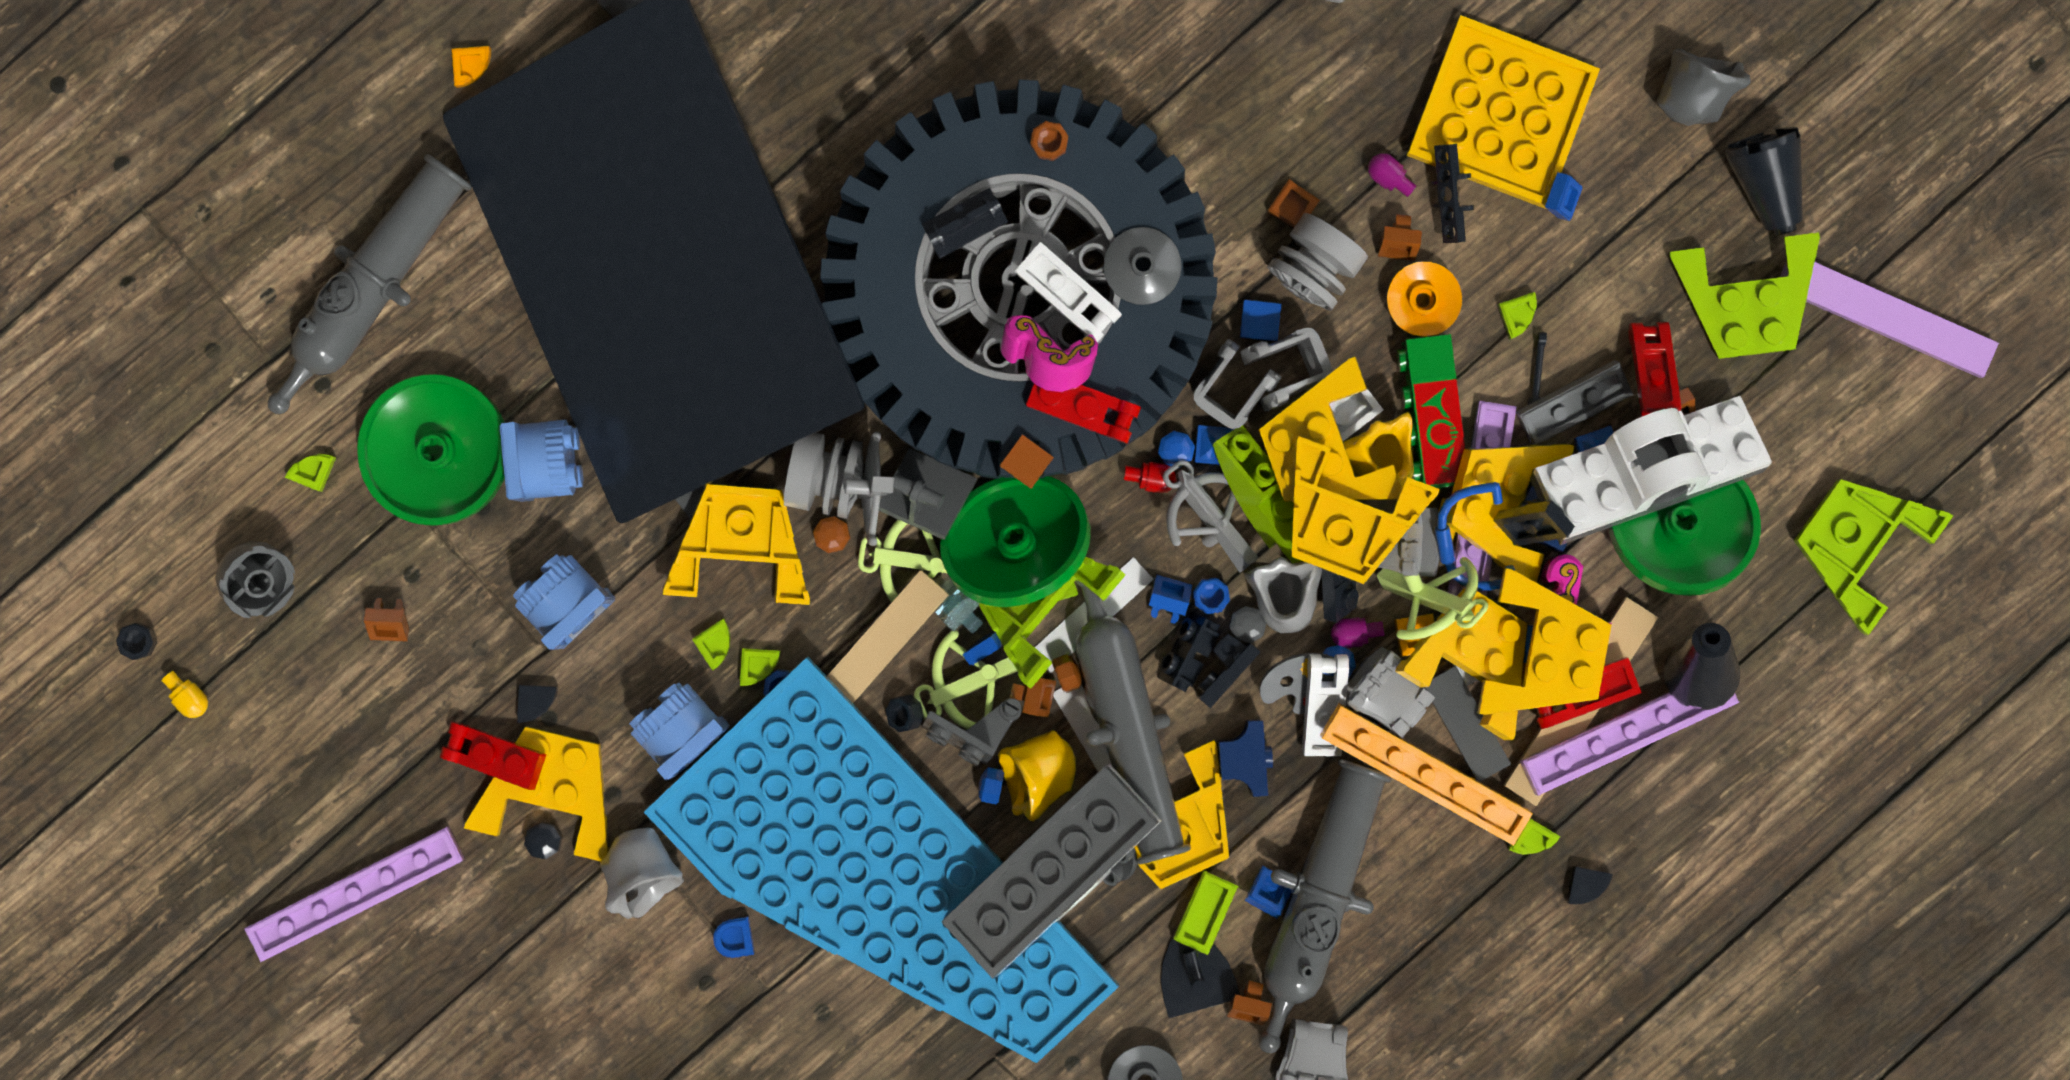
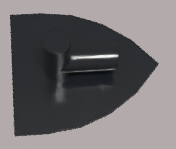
M1172 938L1163 960L1161 975L1163 999L1169 1018L1230 1002L1235 994L1240 995L1236 979L1228 961L1214 944L1209 954L1206 955Z

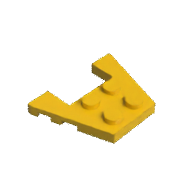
M1356 357L1348 359L1259 429L1285 502L1294 501L1296 441L1298 436L1331 448L1317 486L1353 500H1395L1399 497L1402 486L1394 465L1355 477L1330 406L1332 402L1367 390Z
M1298 436L1296 441L1291 556L1364 584L1407 530L1416 522L1430 502L1435 499L1440 489L1406 477L1393 512L1391 514L1317 486L1331 448Z
M1554 444L1464 449L1452 494L1469 486L1498 482L1501 487L1503 502L1501 504H1494L1492 492L1463 498L1452 506L1447 515V525L1476 548L1482 549L1495 559L1494 562L1503 569L1508 565H1513L1516 572L1537 583L1544 554L1513 545V542L1493 520L1499 511L1518 507L1524 501L1530 476L1535 468L1571 456L1574 446Z
M705 485L662 588V595L697 597L700 558L776 563L774 602L809 605L810 598L802 575L803 570L800 559H798L787 507L784 506L782 490Z
M1504 568L1498 602L1536 609L1523 686L1519 687L1483 680L1477 713L1488 715L1598 700L1612 625L1520 573Z
M1463 588L1457 596L1461 597L1466 588ZM1476 591L1473 600L1483 599L1488 603V609L1473 627L1466 629L1461 628L1454 621L1444 630L1429 637L1421 638L1414 646L1415 651L1407 660H1402L1398 664L1395 672L1420 688L1429 687L1441 657H1443L1482 683L1483 680L1521 687L1527 623ZM1475 605L1471 609L1474 616L1482 608V605ZM1442 613L1436 621L1442 618L1445 614ZM1518 710L1483 715L1479 725L1503 740H1513L1516 732Z
M525 727L516 743L547 754L535 790H527L494 777L467 819L464 829L499 836L508 799L582 816L574 855L602 862L609 852L603 794L604 781L601 744L532 727Z
M1211 740L1183 753L1199 787V790L1174 801L1184 844H1190L1191 850L1139 865L1160 889L1229 858L1218 749L1215 740ZM1136 845L1134 848H1135L1136 855H1137V858H1138V857H1141V856H1140L1138 847H1137V845Z

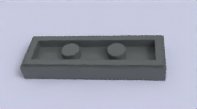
M1613 360L1521 408L1516 413L1531 445H1538L1632 396L1633 393L1620 363Z
M1452 666L1433 677L1430 686L1424 688L1435 697L1432 704L1475 780L1481 782L1511 765L1495 735L1479 725L1483 714L1477 713L1478 705L1456 666Z

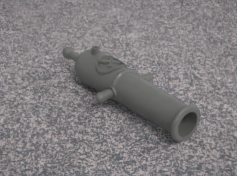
M426 154L424 160L427 163L359 249L353 252L343 245L335 248L334 255L344 263V268L333 275L320 290L315 299L314 306L299 322L291 339V354L296 362L285 383L267 401L268 408L272 413L280 415L288 411L290 400L301 385L314 374L322 376L331 374L345 365L390 299L403 307L410 304L411 297L400 287V283L463 190L470 191L472 189L470 183L433 156Z
M1076 580L1077 584L1081 586L1087 609V623L1081 627L1076 639L1077 664L1082 670L1085 680V695L1091 714L1100 729L1090 731L1086 736V741L1093 746L1105 744L1112 767L1162 820L1137 844L1141 856L1136 859L1137 864L1141 865L1191 850V845L1184 844L1157 730L1164 729L1170 725V718L1167 714L1153 715L1135 638L1127 625L1118 618L1109 617L1100 598Z
M1344 759L1338 761L1342 769L1302 871L1292 874L1276 869L1271 873L1272 882L1289 888L1292 896L1265 962L1264 979L1268 990L1274 997L1272 1014L1266 1031L1259 1037V1047L1265 1053H1274L1279 1049L1281 1044L1280 1034L1293 1006L1314 997L1322 986L1333 948L1339 937L1344 913L1353 910L1368 915L1374 910L1373 903L1370 900L1356 896L1352 887L1385 782L1390 783L1392 777Z

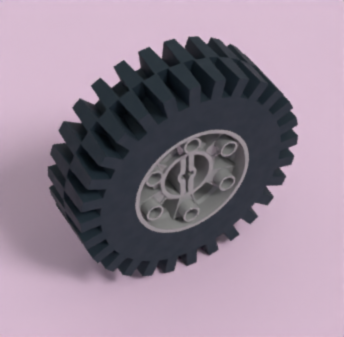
M1018 80L1016 89L997 90L994 81L975 84L973 95L955 100L951 92L934 98L931 111L917 119L912 112L908 113L895 123V135L883 145L876 140L864 153L865 166L856 178L851 175L848 176L840 191L842 205L837 217L830 216L825 233L829 245L826 259L821 258L820 278L825 287V302L822 303L824 311L866 405L884 425L915 450L927 454L942 464L955 469L959 468L973 472L981 477L1000 479L1001 477L1015 478L1002 469L1000 465L1022 434L1054 457L1040 476V478H1044L1045 476L1062 473L1067 475L1083 470L1088 465L1102 459L1106 460L1121 452L1138 437H1142L1157 423L1186 386L1198 364L1197 362L1208 340L1213 322L1210 320L1213 304L1217 297L1218 277H1214L1213 260L1216 254L1213 233L1207 234L1203 221L1205 207L1198 191L1191 193L1184 181L1185 168L1177 157L1173 154L1167 158L1157 147V135L1144 123L1135 128L1123 119L1122 108L1106 99L1101 107L1084 101L1082 90L1062 85L1060 92L1054 93L1041 91L1038 80ZM1045 121L1061 124L1069 136L1066 153L1054 161L1039 159L1030 146L1033 129ZM988 188L991 189L997 199L1020 196V223L1000 226L960 248L969 253L964 263L962 279H929L932 260L936 251L921 224ZM1033 198H1039L1049 201L1051 208L1044 215H1036L1031 212L1028 205ZM1064 208L1079 217L1095 235L1094 238L1071 251H1068L1065 245L1055 235L1050 233ZM1138 227L1156 229L1167 235L1179 251L1181 258L1180 278L1173 291L1164 299L1149 305L1132 304L1118 297L1110 288L1108 302L1122 315L1115 323L1110 322L1102 331L1104 336L1098 342L1097 355L1091 375L1081 384L1141 407L1138 418H1133L1129 428L1132 434L1128 444L1026 407L1034 383L1026 372L1018 373L1019 359L1013 364L1007 360L1004 363L996 364L991 362L987 356L988 349L993 344L1001 343L1004 327L1009 318L1014 300L1013 282H1016L1019 277L1015 270L1025 260L1027 250L1030 249V254L1040 242L1088 284L1108 283L1105 278L1104 265L1098 270H1090L1083 264V256L1089 251H1098L1105 259L1106 252L1113 240L1127 230ZM1015 248L1011 265L1004 270L1002 275L1003 294L998 311L995 313L985 303L980 293L981 276L986 265L993 257L1000 252ZM1139 258L1136 261V268L1139 271L1144 272L1150 269L1151 264L1147 258ZM1026 282V285H1022L1020 291H1018L1012 316L1024 315L1027 303L1036 293ZM941 289H949L956 295L954 304L949 308L942 309L934 303V296ZM1052 305L1042 314L1033 318L1045 332L1047 331L1048 335L1063 351L1072 345L1064 341L1062 331L1067 325L1073 323ZM969 311L984 327L989 329L972 359L959 351L941 330V327ZM1108 408L1103 422L1114 425L1119 412Z

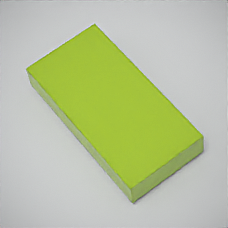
M1203 870L1173 940L1208 955L1238 886Z

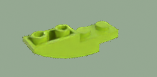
M1242 425L1240 428H1236L1216 440L1213 444L1224 476L1246 517L1269 549L1277 544L1291 563L1302 562V560L1291 556L1294 502H1285L1283 500L1269 457Z

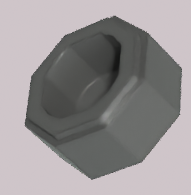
M1246 606L1232 613L1229 629L1235 639L1248 643H1253L1261 638L1266 627L1259 609Z

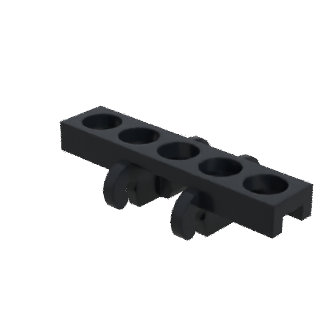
M1457 144L1434 146L1437 180L1431 181V184L1437 185L1438 203H1435L1433 208L1440 207L1443 243L1466 242L1463 211L1474 210V205H1460L1458 202L1457 181L1459 179L1472 178L1471 173H1460ZM1447 187L1451 190L1452 193L1450 201L1446 199L1445 189Z

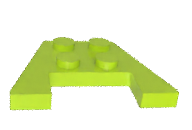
M1819 232L1783 237L1788 274L1786 277L1709 286L1704 247L1669 252L1670 259L1718 359L1796 349L1820 239Z
M1839 479L1836 480L1794 539V542L1858 630L1864 635H1869L1888 607L1857 586L1860 578L1900 523L1929 544H1933L1950 522L1953 515Z
M1085 557L1077 572L1068 582L1040 600L1013 607H995L978 603L992 630L996 632L1006 655L1019 673V678L1031 689L1053 662L1026 641L1029 635L1075 580L1081 582L1100 599L1105 601L1126 575L1118 567L1107 566Z

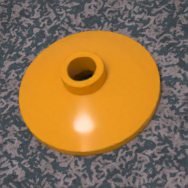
M1416 262L1404 267L1392 279L1387 292V307L1393 321L1403 331L1419 337L1434 336L1447 330L1457 319L1462 306V292L1457 279L1448 269L1433 262ZM1417 295H1427L1429 305L1427 307L1418 306L1416 303Z

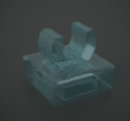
M958 589L935 612L953 632L963 624L973 634L983 624L973 613L980 604L965 596Z

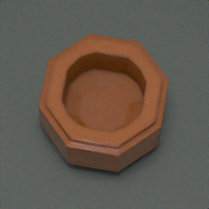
M1045 121L1033 129L1030 146L1039 159L1054 161L1066 153L1069 136L1061 124Z
M835 516L820 519L813 531L816 546L827 553L844 550L851 539L848 524Z
M1068 654L1053 659L1052 664L1063 692L1069 693L1079 689L1082 683L1081 674L1074 659Z

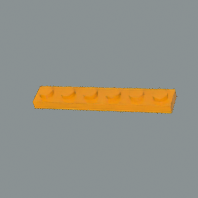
M1338 703L1320 733L1321 738L1513 846L1533 814L1529 809Z

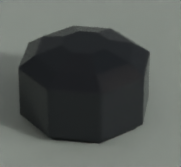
M134 623L122 627L116 643L121 655L131 660H139L152 655L157 645V639L152 628L142 623Z
M912 694L890 699L886 708L888 724L898 733L919 728L924 717L921 702Z
M541 821L527 830L524 846L532 857L548 859L560 851L563 835L555 824Z

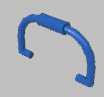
M1498 482L1473 485L1457 490L1444 501L1438 513L1437 526L1434 530L1440 562L1445 564L1448 572L1456 569L1450 527L1447 525L1448 513L1459 500L1477 494L1492 492L1493 503L1501 504L1503 499ZM1508 565L1505 567L1515 571V567L1513 565ZM1463 574L1453 578L1460 585L1467 587L1468 578ZM1502 579L1478 581L1477 590L1500 589Z

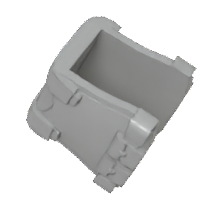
M1303 328L1297 330L1284 339L1269 345L1267 342L1261 341L1240 352L1244 366L1292 346H1298L1310 378L1261 398L1259 402L1265 412L1272 409L1275 410L1286 404L1290 396L1305 390L1309 391L1332 373V366L1323 343L1314 329Z
M1227 339L1218 351L1219 361L1197 387L1194 393V401L1201 409L1220 423L1235 429L1240 428L1248 420V414L1264 392H1272L1282 377L1270 368L1237 415L1232 414L1206 395L1240 347L1232 340Z
M1426 508L1377 568L1389 569L1402 573L1404 576H1418L1419 574L1421 576L1435 577L1440 560L1434 530L1437 526L1438 509Z
M1381 646L1370 656L1366 657L1348 679L1346 706L1352 707L1357 712L1360 711L1369 715L1392 733L1403 738L1409 731V727L1413 728L1427 711L1426 707L1432 703L1435 697L1424 687L1420 688L1396 673L1395 670L1401 662V658L1392 650L1387 651Z
M1293 1018L1290 1023L1285 1054L1278 1071H1276L1275 1080H1348L1346 1070L1347 1027L1338 1024L1306 1022L1302 1019Z

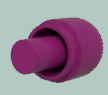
M1377 154L1368 163L1369 176L1384 189L1387 188L1389 191H1392L1396 188L1408 197L1417 186L1404 176L1407 172L1403 168L1404 166L1389 154Z
M1359 617L1341 619L1331 629L1333 642L1337 646L1345 648L1362 647L1363 644H1368V638L1384 636L1382 621L1366 623L1365 618Z

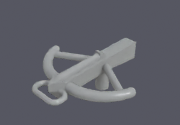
M874 432L871 435L866 454L863 479L846 478L844 485L845 494H859L863 509L865 536L871 546L877 544L876 528L880 497L893 493L894 477H881L879 455L881 434L879 432Z
M1180 460L1163 473L1165 484L1169 488L1177 489L1168 505L1166 514L1167 530L1174 546L1181 544L1179 536L1203 535L1202 543L1206 547H1213L1219 542L1239 573H1241L1255 562L1258 556L1230 523L1236 498L1231 490L1223 514L1202 488L1203 485L1208 483H1224L1229 485L1224 473L1209 472L1195 477L1193 476L1194 469L1188 461ZM1180 466H1185L1188 469V473L1181 470L1178 472L1179 481L1172 483L1168 476ZM1184 499L1207 527L1177 529V512Z

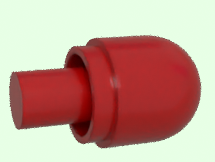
M1143 462L1141 468L1125 465L1123 480L1138 482L1140 489L1154 493H1167L1172 489L1163 480V473L1170 468L1169 465L1156 462ZM1174 471L1168 476L1172 483H1176Z

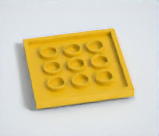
M1460 15L1406 156L1436 167L1434 146L1457 144L1460 173H1471L1472 178H1467L1468 180L1546 209L1545 205L1557 172L1561 173L1600 68Z

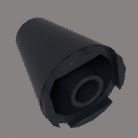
M1798 127L1775 129L1776 134L1764 135L1762 132L1728 145V148H1724L1726 158L1765 230H1774L1775 235H1783L1797 230L1796 224L1803 220L1801 135Z
M1716 623L1700 625L1675 646L1667 656L1664 664V682L1669 693L1680 704L1687 707L1689 705L1701 707V710H1711L1724 705L1734 696L1740 682V667L1730 634L1723 626Z

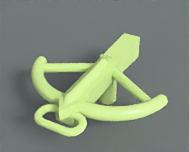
M896 520L889 529L883 548L880 539L877 538L875 552L869 554L874 558L872 567L864 566L866 537L861 541L858 558L859 568L866 573L875 572L880 564L882 586L891 602L898 596L891 578V565L929 571L928 575L932 579L938 572L947 573L933 536L930 533L922 530L932 555L894 550L899 533L907 525V523L901 520Z
M1467 557L1460 559L1462 566L1426 584L1422 582L1419 574L1418 576H1404L1402 573L1384 568L1377 574L1384 590L1412 600L1407 630L1397 631L1396 636L1398 639L1414 640L1429 637L1444 630L1454 621L1461 628H1471L1485 614L1488 609V603L1483 599L1473 600L1478 588V573L1474 564ZM1467 572L1468 583L1461 597L1435 588ZM1420 604L1445 614L1438 621L1423 628L1415 629ZM1475 605H1482V608L1474 616L1471 609Z
M952 630L940 642L933 658L932 680L935 690L930 685L924 684L916 688L914 697L921 702L924 719L927 718L928 714L920 698V692L927 690L931 697L927 704H934L937 709L935 714L941 716L942 705L948 716L956 724L968 730L976 722L963 716L955 707L953 700L988 685L985 717L993 709L995 681L1017 672L1009 658H1005L993 665H986L980 660L974 664L980 669L979 671L945 685L942 666L948 648H952L961 656L966 651V649L954 641L959 636L957 630Z

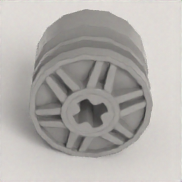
M1304 213L1289 234L1300 247L1299 251L1281 246L1278 253L1287 263L1273 258L1267 268L1295 296L1307 303L1315 304L1331 311L1337 304V300L1327 290L1341 296L1346 290L1335 275L1338 273L1354 278L1367 260L1368 255L1358 244L1335 227L1311 214Z
M821 433L811 434L795 442L786 478L784 506L809 511L815 496H821L822 513L829 515L834 499L839 500L837 517L848 519L851 508L858 499L859 494H845V479L863 478V442L853 440L848 456L843 455L844 438L838 437L831 453L825 452V435Z

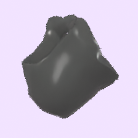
M1677 48L1672 53L1671 66L1659 93L1657 104L1670 120L1686 126L1718 122L1730 98L1750 84V75L1744 72L1743 63L1740 61L1733 63L1725 60L1697 57L1692 53Z

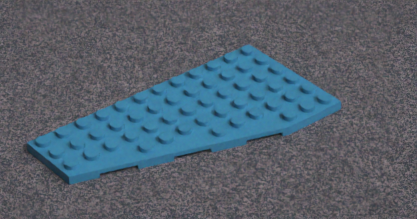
M809 657L803 660L644 811L653 823L722 895L747 905L784 925L789 931L834 955H840L890 982V985L940 1012L942 1010L1035 1063L1039 1062L1119 987V983L1059 920L1052 924L1002 973L993 979L941 921L984 882L1003 861Z

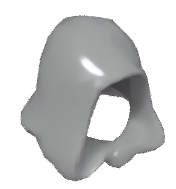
M1279 557L1268 565L1258 566L1244 573L1245 579L1255 592L1260 614L1272 630L1279 633L1299 632L1311 622L1317 605V589L1322 578V568L1304 561L1294 564L1289 563L1286 558Z
M638 828L623 832L615 838L609 852L600 863L608 885L605 909L611 913H619L626 919L642 917L660 901L664 894L669 893L684 882L683 873L672 862L658 834L652 828ZM626 893L629 896L630 902L626 900Z

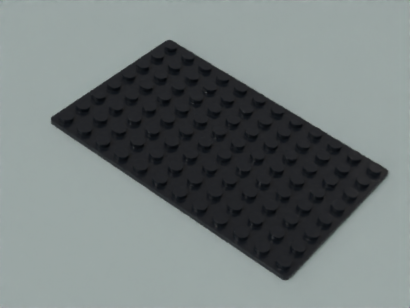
M644 0L445 112L443 116L445 126L617 522L621 524L627 523L863 410L864 400L690 0Z

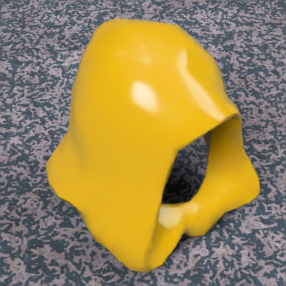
M1409 412L1384 423L1375 421L1366 432L1344 442L1356 477L1394 465L1401 486H1403L1406 477L1412 478L1414 472L1411 450L1412 417Z
M1050 731L1030 738L1016 746L1005 747L998 753L999 763L1003 769L1004 778L1011 795V810L1014 815L1018 816L1024 813L1028 820L1035 821L1039 819L1049 805L1061 795L1071 791L1076 771V757L1072 747L1056 731Z

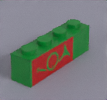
M1451 334L1407 339L1402 342V349L1397 350V364L1399 372L1405 371L1407 386L1401 387L1404 409L1410 408V415L1412 417L1411 446H1414L1416 461H1413L1414 472L1412 479L1435 488L1454 487L1465 443Z

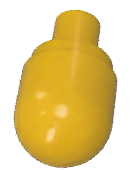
M174 671L168 673L161 680L172 692L168 696L172 700L171 703L183 716L198 718L206 712L208 708L207 696L194 682L192 683L189 679L183 682Z

